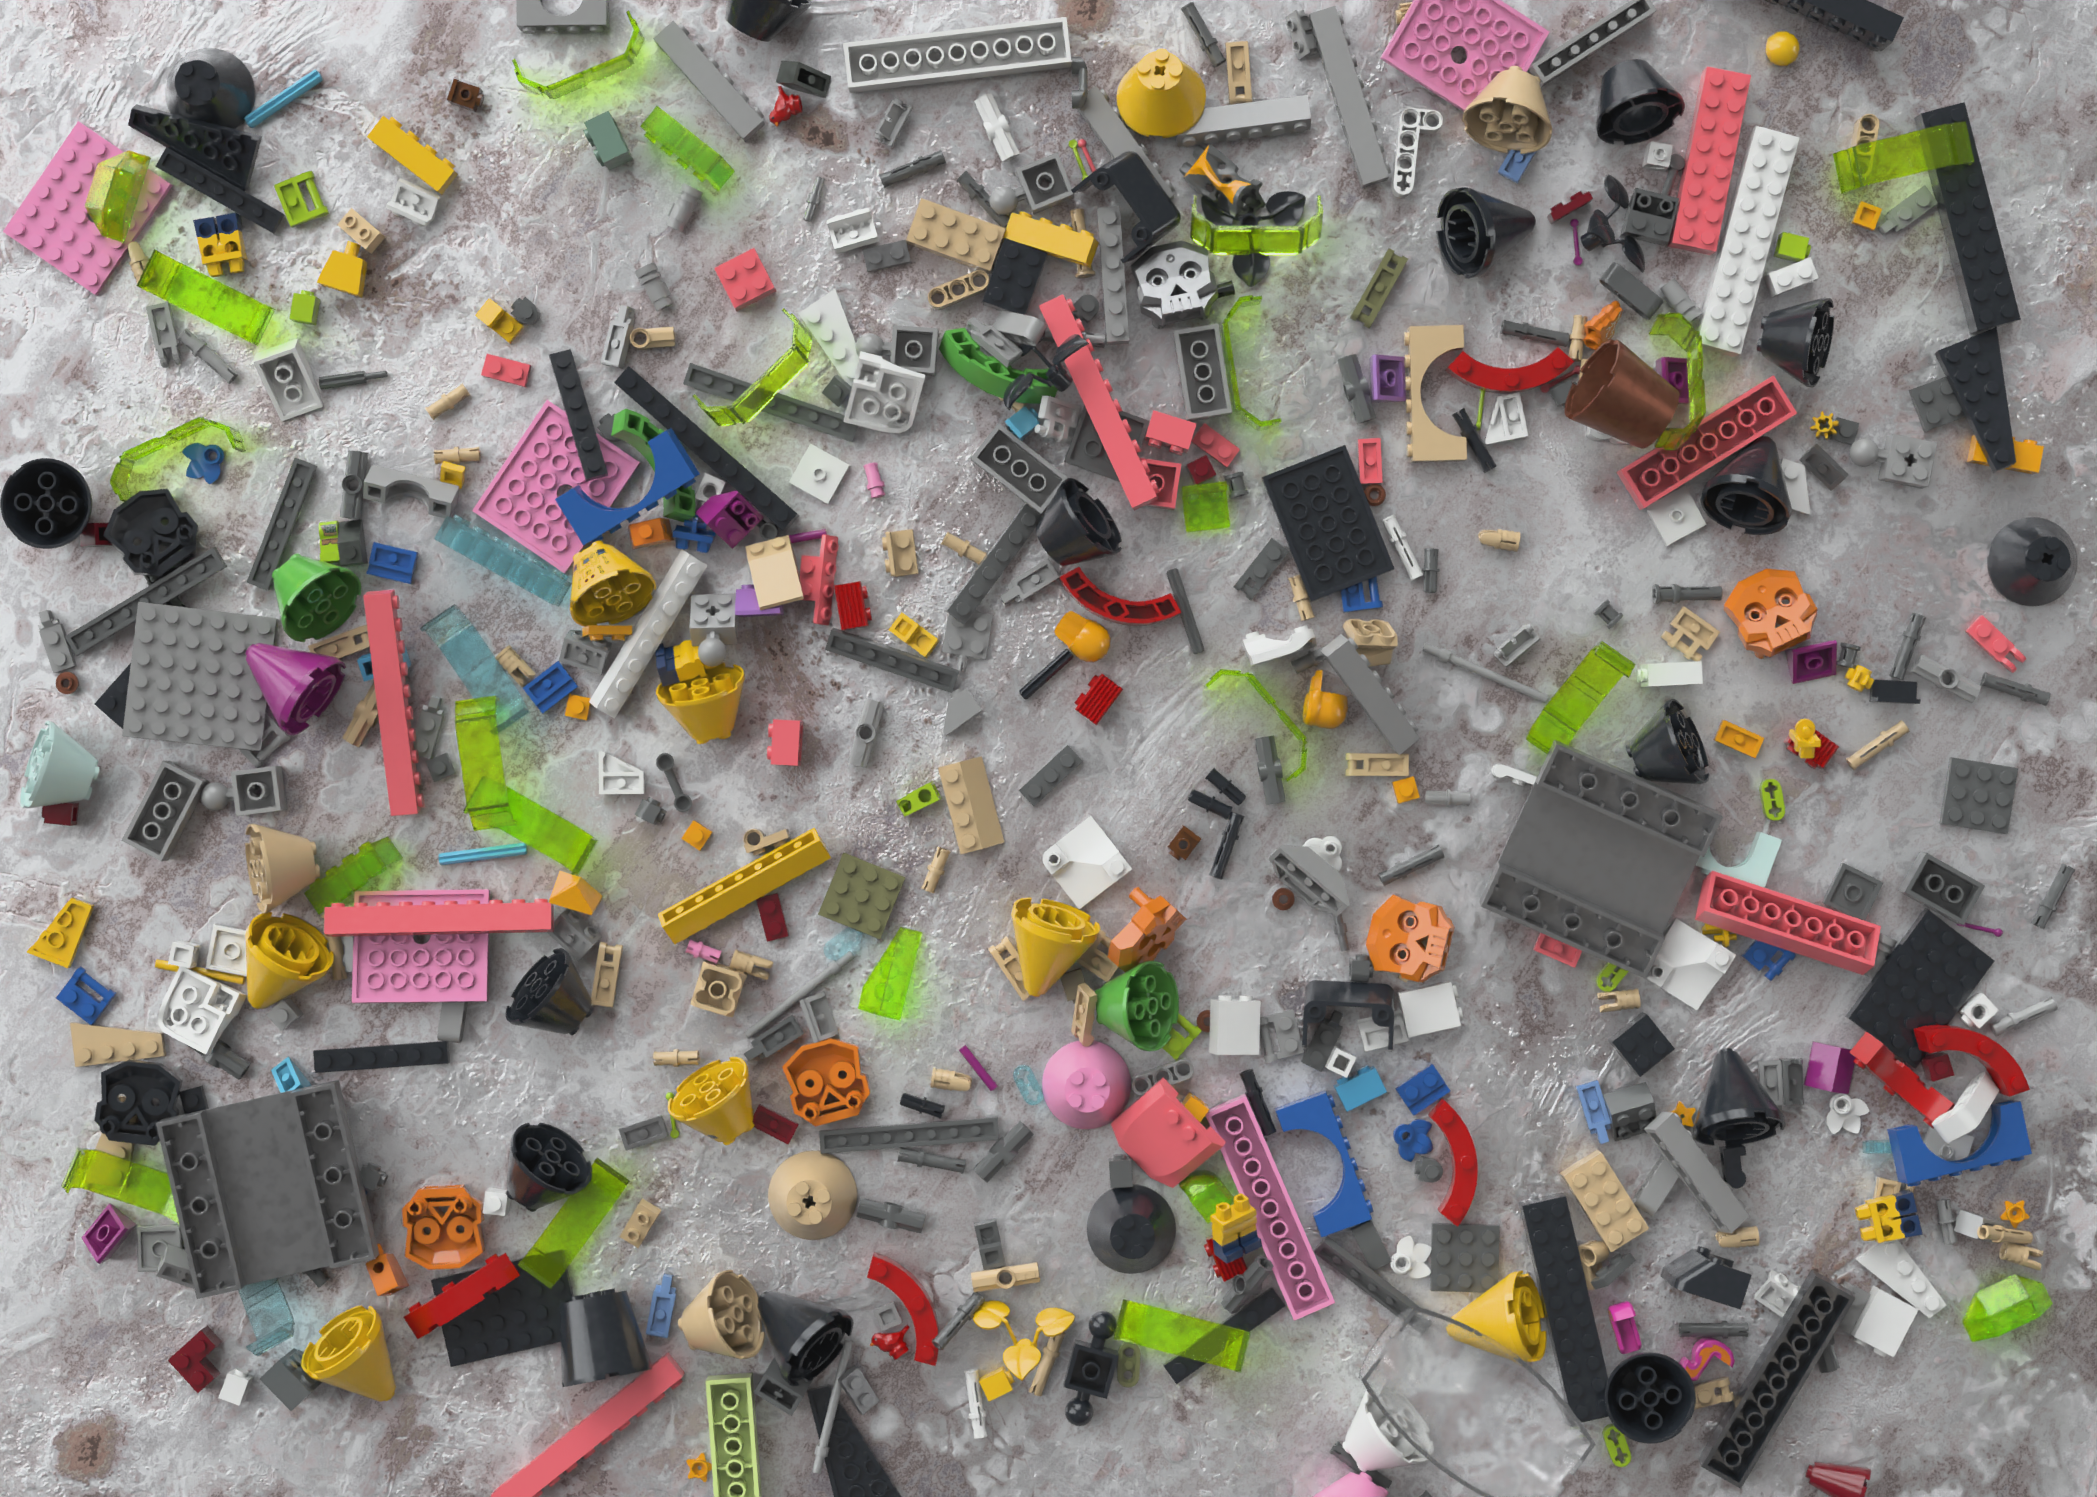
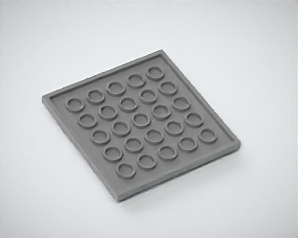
M138 602L122 736L261 751L267 701L246 662L247 655L245 653L252 644L263 643L273 645L276 618Z

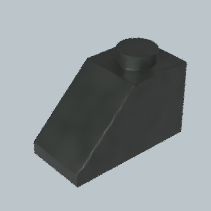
M781 61L776 83L792 90L826 98L831 76L797 61Z
M362 519L339 522L337 545L340 565L347 567L368 564Z

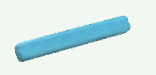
M313 70L245 116V122L249 127H255L323 80L321 74L317 70Z
M526 843L440 853L438 859L440 865L525 855L527 854Z

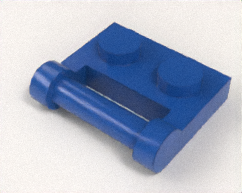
M1377 577L1368 580L1371 602H1365L1363 583L1340 591L1343 613L1383 608V602L1380 601Z
M80 966L57 995L56 999L88 1024L93 1025L114 999L116 993L111 989L107 990ZM80 980L103 997L102 1001L97 1000L77 983Z

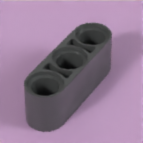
M1613 262L1599 279L1604 287L1646 320H1650L1664 303L1656 293L1616 262Z

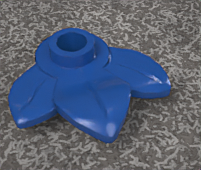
M193 443L182 450V453L191 459L186 471L187 477L197 479L204 476L208 484H212L219 478L221 473L220 465L225 457L221 447ZM212 452H216L217 458L215 460H211L210 458Z
M1416 1119L1409 1125L1400 1124L1394 1129L1393 1138L1399 1145V1155L1404 1160L1412 1162L1416 1153L1427 1154L1433 1150V1144L1427 1136L1432 1127L1430 1122ZM1407 1132V1133H1408L1407 1137H1406L1405 1139H1403V1138H1402L1403 1133Z

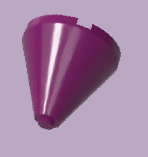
M263 643L252 644L245 653L247 655L246 662L280 729L291 736L307 729L310 725L306 721L313 715L318 718L322 715L335 698L345 678V674L341 672V667L345 669L346 665L334 656Z

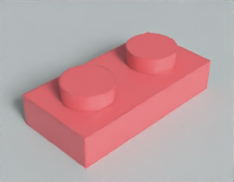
M487 354L481 375L526 387L531 365Z
M1205 423L1191 440L1193 444L1226 468L1240 451L1237 446Z
M1381 438L1358 439L1360 483H1383Z
M1542 933L1539 934L1533 950L1574 968L1582 953L1581 950Z

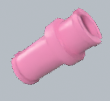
M877 462L863 466L868 480L867 490L871 492L872 499L885 496L883 490L885 485L884 481H881Z
M690 939L685 953L694 955L693 957L696 959L700 957L714 964H717L722 952L721 950L704 945L702 941L698 943Z

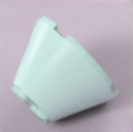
M46 721L45 725H48L46 729L41 728L24 776L28 777L25 788H21L20 806L23 808L81 801L83 799L89 800L92 792V787H90L92 779L96 780L99 773V767H97L98 760L54 722Z

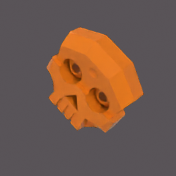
M1764 569L1739 581L1725 602L1723 609L1738 627V636L1746 650L1754 651L1755 656L1759 659H1764V655L1765 657H1772L1810 639L1818 611L1810 594L1803 592L1795 571ZM1784 599H1786V600H1788L1790 603H1789V604H1783L1781 601L1784 600ZM1757 614L1759 618L1753 619L1751 615ZM1776 623H1778V624L1781 625V626L1775 628V624H1776Z
M1136 887L1130 893L1129 898L1140 907V910L1131 918V922L1111 940L1107 956L1124 972L1145 961H1154L1161 948L1166 950L1174 941L1175 931L1187 920L1161 895L1152 899L1139 887Z
M1393 894L1373 913L1366 941V947L1374 971L1400 973L1404 979L1422 983L1432 976L1443 972L1455 927L1452 924V920L1446 916L1442 906L1421 901L1416 904ZM1410 918L1414 919V924L1412 926L1408 925V920ZM1428 939L1427 946L1425 947L1421 941ZM1403 950L1406 952L1404 959L1400 957V952Z
M833 1037L816 1043L802 1045L782 1066L793 1091L790 1099L794 1114L804 1118L815 1127L859 1115L863 1103L871 1092L867 1074L861 1073L859 1046ZM839 1071H845L847 1073L846 1078H840L838 1075ZM808 1079L814 1081L813 1087L807 1086L806 1081ZM829 1092L839 1099L825 1103Z
M465 1184L424 1186L418 1189L412 1199L402 1208L403 1226L408 1228L405 1247L406 1258L428 1270L455 1269L463 1267L485 1251L480 1224L484 1221V1205L469 1193L464 1186ZM439 1206H450V1207H449V1209L447 1210V1212L444 1214V1212L440 1209ZM458 1225H462L465 1230L463 1233L457 1230ZM424 1227H429L431 1229V1233L426 1234L424 1232Z

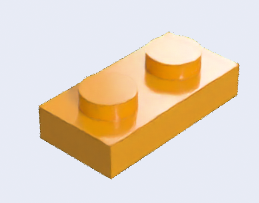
M588 625L582 628V637H590V641H601L603 637H611L612 641H623L625 637L632 635V626Z
M1722 720L1713 740L1747 756L1756 758L1764 737L1726 720Z

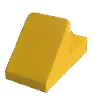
M490 298L475 315L510 344L524 328L521 323Z

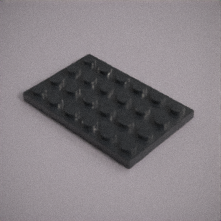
M1346 445L1261 478L1310 602L1395 569Z
M1925 908L1845 1017L1878 1039L1895 1055L1916 1069L1927 1052L1919 1050L1914 1028L1928 1025H1948L1995 960Z
M563 1249L511 1260L520 1276L489 1295L486 1292L483 1294L484 1300L442 1325L451 1367L561 1342L560 1304L571 1302L570 1297L574 1296ZM480 1268L431 1279L434 1296L442 1293L441 1288L452 1281L454 1284H457Z

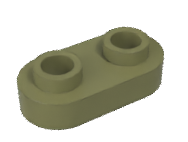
M1127 1341L1121 1344L1118 1349L1117 1380L1123 1387L1129 1388L1135 1386L1139 1381L1141 1353L1136 1343ZM1127 1349L1133 1350V1354L1131 1356H1127L1125 1354V1351ZM1126 1371H1130L1132 1373V1376L1130 1378L1124 1377V1373Z

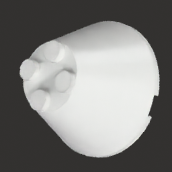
M1374 1384L1366 1390L1346 1434V1441L1343 1442V1448L1347 1453L1351 1454L1362 1472L1421 1464L1431 1455L1432 1445L1431 1443L1428 1444L1426 1438L1429 1432L1421 1416L1402 1394L1396 1390L1391 1392L1386 1389L1387 1386L1385 1384Z

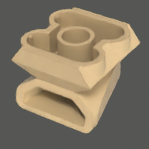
M1349 619L1345 621L1343 629L1347 637H1351L1359 648L1356 649L1358 654H1364L1371 663L1368 667L1391 663L1393 649L1398 646L1397 634L1389 622L1378 619L1370 621Z
M708 960L703 961L691 1005L717 1014L733 1017L743 983L748 973L730 969L729 966L719 963L714 964Z

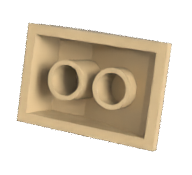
M789 535L745 546L760 610L804 599L796 557Z

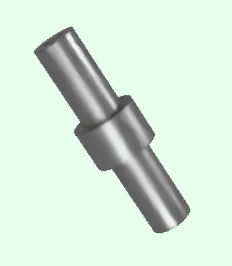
M816 176L812 192L808 194L806 200L808 205L803 217L805 221L812 222L816 206L820 204L822 198L820 193L825 181L824 178Z
M1339 914L1337 917L1333 916L1335 924L1333 925L1334 934H1337L1340 950H1350L1346 936L1348 930L1346 923H1343L1342 914Z

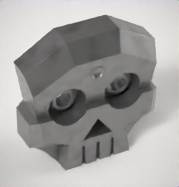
M1185 241L1172 242L1151 247L1131 265L1133 276L1138 285L1137 295L1141 314L1152 318V324L1155 328L1160 329L1159 324L1164 328L1166 324L1195 318L1203 320V317L1207 319L1210 316L1209 309L1218 298V289L1214 273L1209 270L1208 249ZM1194 275L1193 278H1188L1187 276ZM1158 281L1161 282L1160 285H1155V284H1154L1155 282H1158Z

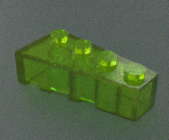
M388 836L373 843L370 841L363 843L358 847L360 851L357 854L351 853L341 860L343 862L341 866L337 867L335 865L325 872L326 877L322 880L319 877L309 885L310 889L304 892V895L319 915L325 913V907H331L332 903L342 902L352 895V891H356L369 883V878L372 879L386 871V866L403 859Z

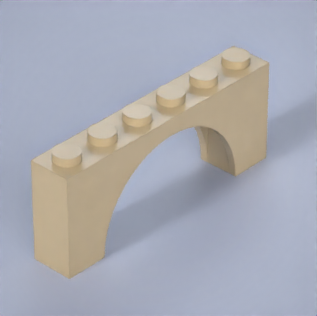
M1464 325L1410 326L1407 332H1404V346H1408V355H1404V367L1408 368L1409 377H1405V390H1409V399L1405 401L1406 413H1410V422H1406V435H1410V444H1407V458L1411 457V463L1466 461L1467 438L1448 434L1435 426L1424 411L1420 394L1422 379L1429 365L1445 353L1464 348Z

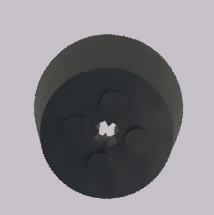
M615 1288L570 1297L571 1302L560 1304L563 1387L606 1379L605 1374H609V1377L623 1376L652 1369L627 1291L615 1292Z

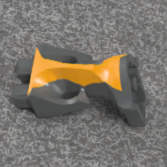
M1209 144L1207 148L1198 145L1193 151V156L1197 159L1192 166L1186 162L1179 169L1189 186L1216 203L1218 195L1222 194L1228 200L1229 212L1234 218L1247 213L1255 215L1257 210L1264 208L1266 205L1259 193L1263 183L1255 179L1248 181L1241 178L1237 174L1239 168L1213 145ZM1225 164L1226 167L1225 169H1219V165ZM1214 186V191L1210 192L1206 187Z

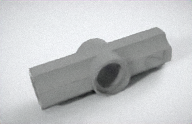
M1920 654L1912 666V672L1934 683L1938 688L1945 689L1970 703H1973L1980 693L1981 685L1923 654ZM1944 673H1948L1951 678L1947 685L1942 681Z
M865 699L848 763L867 768L885 703ZM865 726L872 730V736L867 740L863 739L860 735L861 729Z

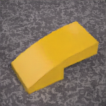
M902 612L889 628L890 632L925 658H928L940 641Z

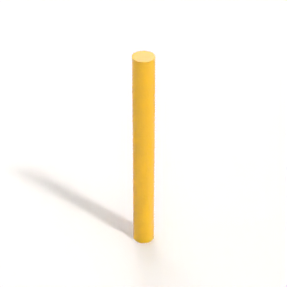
M157 959L155 962V968L177 972L180 967L168 964V961ZM201 967L190 968L211 979L244 984L245 976Z

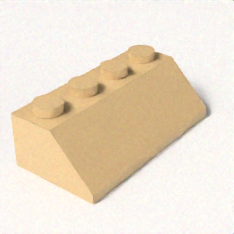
M982 756L938 767L960 854L1004 843Z

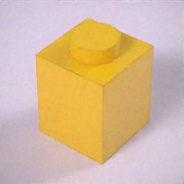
M1004 1366L979 1377V1383L988 1401H992L1013 1390L1012 1383L1015 1382L1014 1377L1009 1370H1005Z

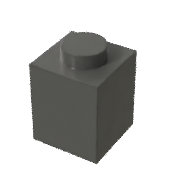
M1126 1154L1113 1155V1158H1109L1110 1187H1133L1131 1158L1127 1157Z

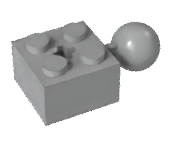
M1058 152L1017 168L1016 174L1021 187L1011 189L1007 186H1000L991 193L989 203L995 213L1008 215L1016 209L1018 202L1027 199L1031 212L1034 215L1074 199V194L1071 191L1072 186ZM1045 179L1046 182H1051L1048 188L1040 186L1042 180Z
M893 325L892 342H883L876 334L866 333L859 337L855 349L858 356L860 351L878 356H891L890 363L926 376H935L939 331L938 328ZM913 346H917V349L920 350L919 353H916V356H912L911 352H908L913 349Z
M1891 434L1886 436L1884 449H1879L1877 444L1871 439L1861 438L1851 445L1849 455L1852 462L1861 467H1867L1874 462H1880L1881 466L1878 476L1880 481L1922 489L1929 487L1937 442ZM1908 457L1911 461V464L1908 465V462L1904 461V458Z
M736 593L691 595L689 629L692 646H699L698 657L707 666H718L725 660L727 655L725 645H737L738 616L735 615Z
M282 766L231 771L233 788H227L221 783L212 782L202 789L200 795L202 804L212 811L221 810L227 806L229 801H234L236 816L287 810ZM259 786L262 788L261 795L256 794V789H259Z

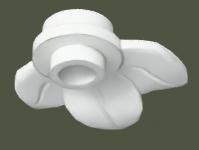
M1327 836L1323 839L1314 837L1304 843L1303 846L1312 849L1339 872L1342 866V858L1340 856L1342 843L1337 837ZM1331 844L1335 847V849L1333 851H1329L1327 849V846Z
M1843 1093L1833 1095L1829 1103L1831 1110L1826 1117L1827 1127L1832 1134L1839 1132L1842 1127L1849 1132L1859 1133L1861 1126L1860 1116L1869 1112L1866 1103L1861 1099H1851ZM1839 1100H1843L1844 1102L1842 1108L1837 1107V1102Z
M1410 1235L1402 1238L1397 1244L1396 1253L1391 1258V1268L1397 1274L1407 1273L1415 1279L1428 1276L1431 1270L1424 1262L1431 1253V1246L1424 1243L1414 1244ZM1399 1259L1405 1260L1404 1266L1397 1265Z

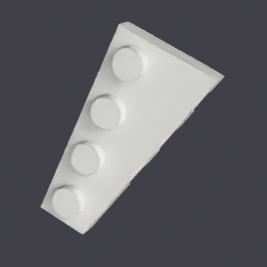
M833 289L800 312L799 315L844 381L852 387L859 356L856 353V342L837 291Z

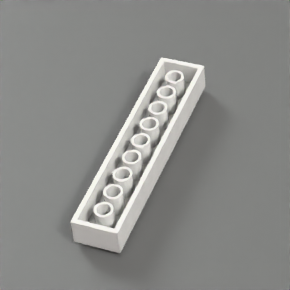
M1066 17L843 43L850 93L1069 68L1072 65Z
M1759 126L1751 130L1704 300L1703 314L1700 316L1692 346L1732 357H1737L1741 354L1800 137Z

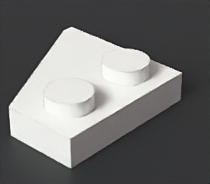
M1520 392L1498 396L1485 438V445L1528 437Z
M1783 458L1780 463L1792 510L1809 515L1810 505L1805 466Z
M599 751V794H645V771L604 751Z

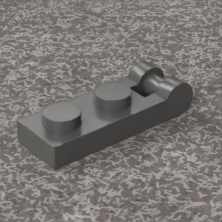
M1271 538L1233 587L1238 591H1243L1251 601L1289 551ZM1248 578L1256 582L1253 587L1246 583Z

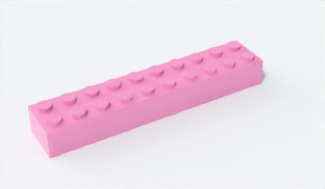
M1240 1095L1210 1108L1206 1118L1209 1125L1226 1142L1220 1150L1239 1194L1245 1195L1249 1199L1250 1205L1256 1209L1257 1236L1261 1239L1267 1259L1274 1266L1272 1271L1294 1321L1334 1304V1298L1246 1095Z

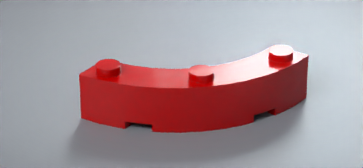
M1557 347L1548 356L1531 365L1519 368H1498L1483 364L1462 351L1445 371L1465 385L1491 393L1511 394L1532 390L1546 384L1568 369L1574 361Z
M1079 566L1059 577V581L1065 590L1080 606L1090 613L1113 623L1146 626L1168 621L1182 613L1171 593L1146 601H1129L1109 595L1097 588L1086 577Z
M1928 1025L1914 1028L1919 1050L1927 1053L1956 1050L1970 1055L1985 1066L1993 1082L1999 1088V1094L2010 1097L2030 1090L2024 1073L2016 1060L2006 1049L1991 1038L1957 1026Z
M1868 1032L1862 1036L1850 1051V1054L1855 1058L1853 1062L1863 1070L1866 1068L1884 1084L1883 1090L1891 1096L1896 1094L1925 1117L1922 1121L1932 1129H1934L1932 1122L1936 1118L1954 1108L1955 1104L1932 1086L1929 1090L1924 1087L1926 1084L1920 1080L1916 1073L1904 1063L1895 1059V1055Z
M1441 1098L1428 1116L1438 1125L1446 1137L1450 1147L1453 1171L1451 1184L1445 1198L1438 1207V1211L1458 1227L1466 1216L1474 1198L1477 1186L1478 1163L1475 1146L1468 1128L1457 1112Z
M874 1252L867 1278L875 1280L892 1290L908 1309L916 1333L914 1361L936 1366L939 1349L932 1344V1340L939 1334V1326L934 1305L927 1291L919 1280L897 1261Z
M495 1253L485 1260L486 1265L457 1284H454L452 1281L441 1288L443 1292L422 1305L420 1302H417L409 1307L410 1313L405 1315L404 1319L416 1338L419 1339L427 1335L437 1327L444 1325L484 1300L483 1294L486 1292L489 1295L520 1276L507 1254L504 1253L498 1256Z

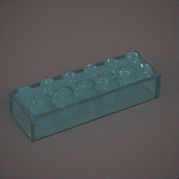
M446 516L434 538L436 541L548 603L560 606L572 584L567 581L569 576L555 569L552 572L547 570L549 565L535 558L532 561L529 560V554L515 547L513 550L509 549L510 544L495 536L493 539L489 538L491 533L477 526L471 528L469 526L471 522L460 516Z

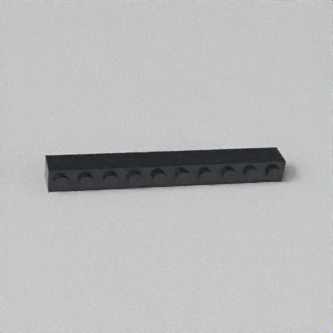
M630 366L614 382L667 430L672 428L677 438L784 532L800 516Z

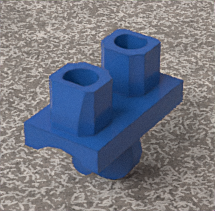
M695 515L693 521L685 520L684 526L676 525L675 530H673V537L675 538L677 549H688L690 540L698 541V552L708 553L716 533L713 530H707V524L699 522L700 517Z

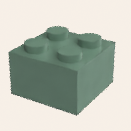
M609 111L584 122L587 128L583 130L592 147H596L593 152L602 167L606 166L610 171L633 160L624 138Z

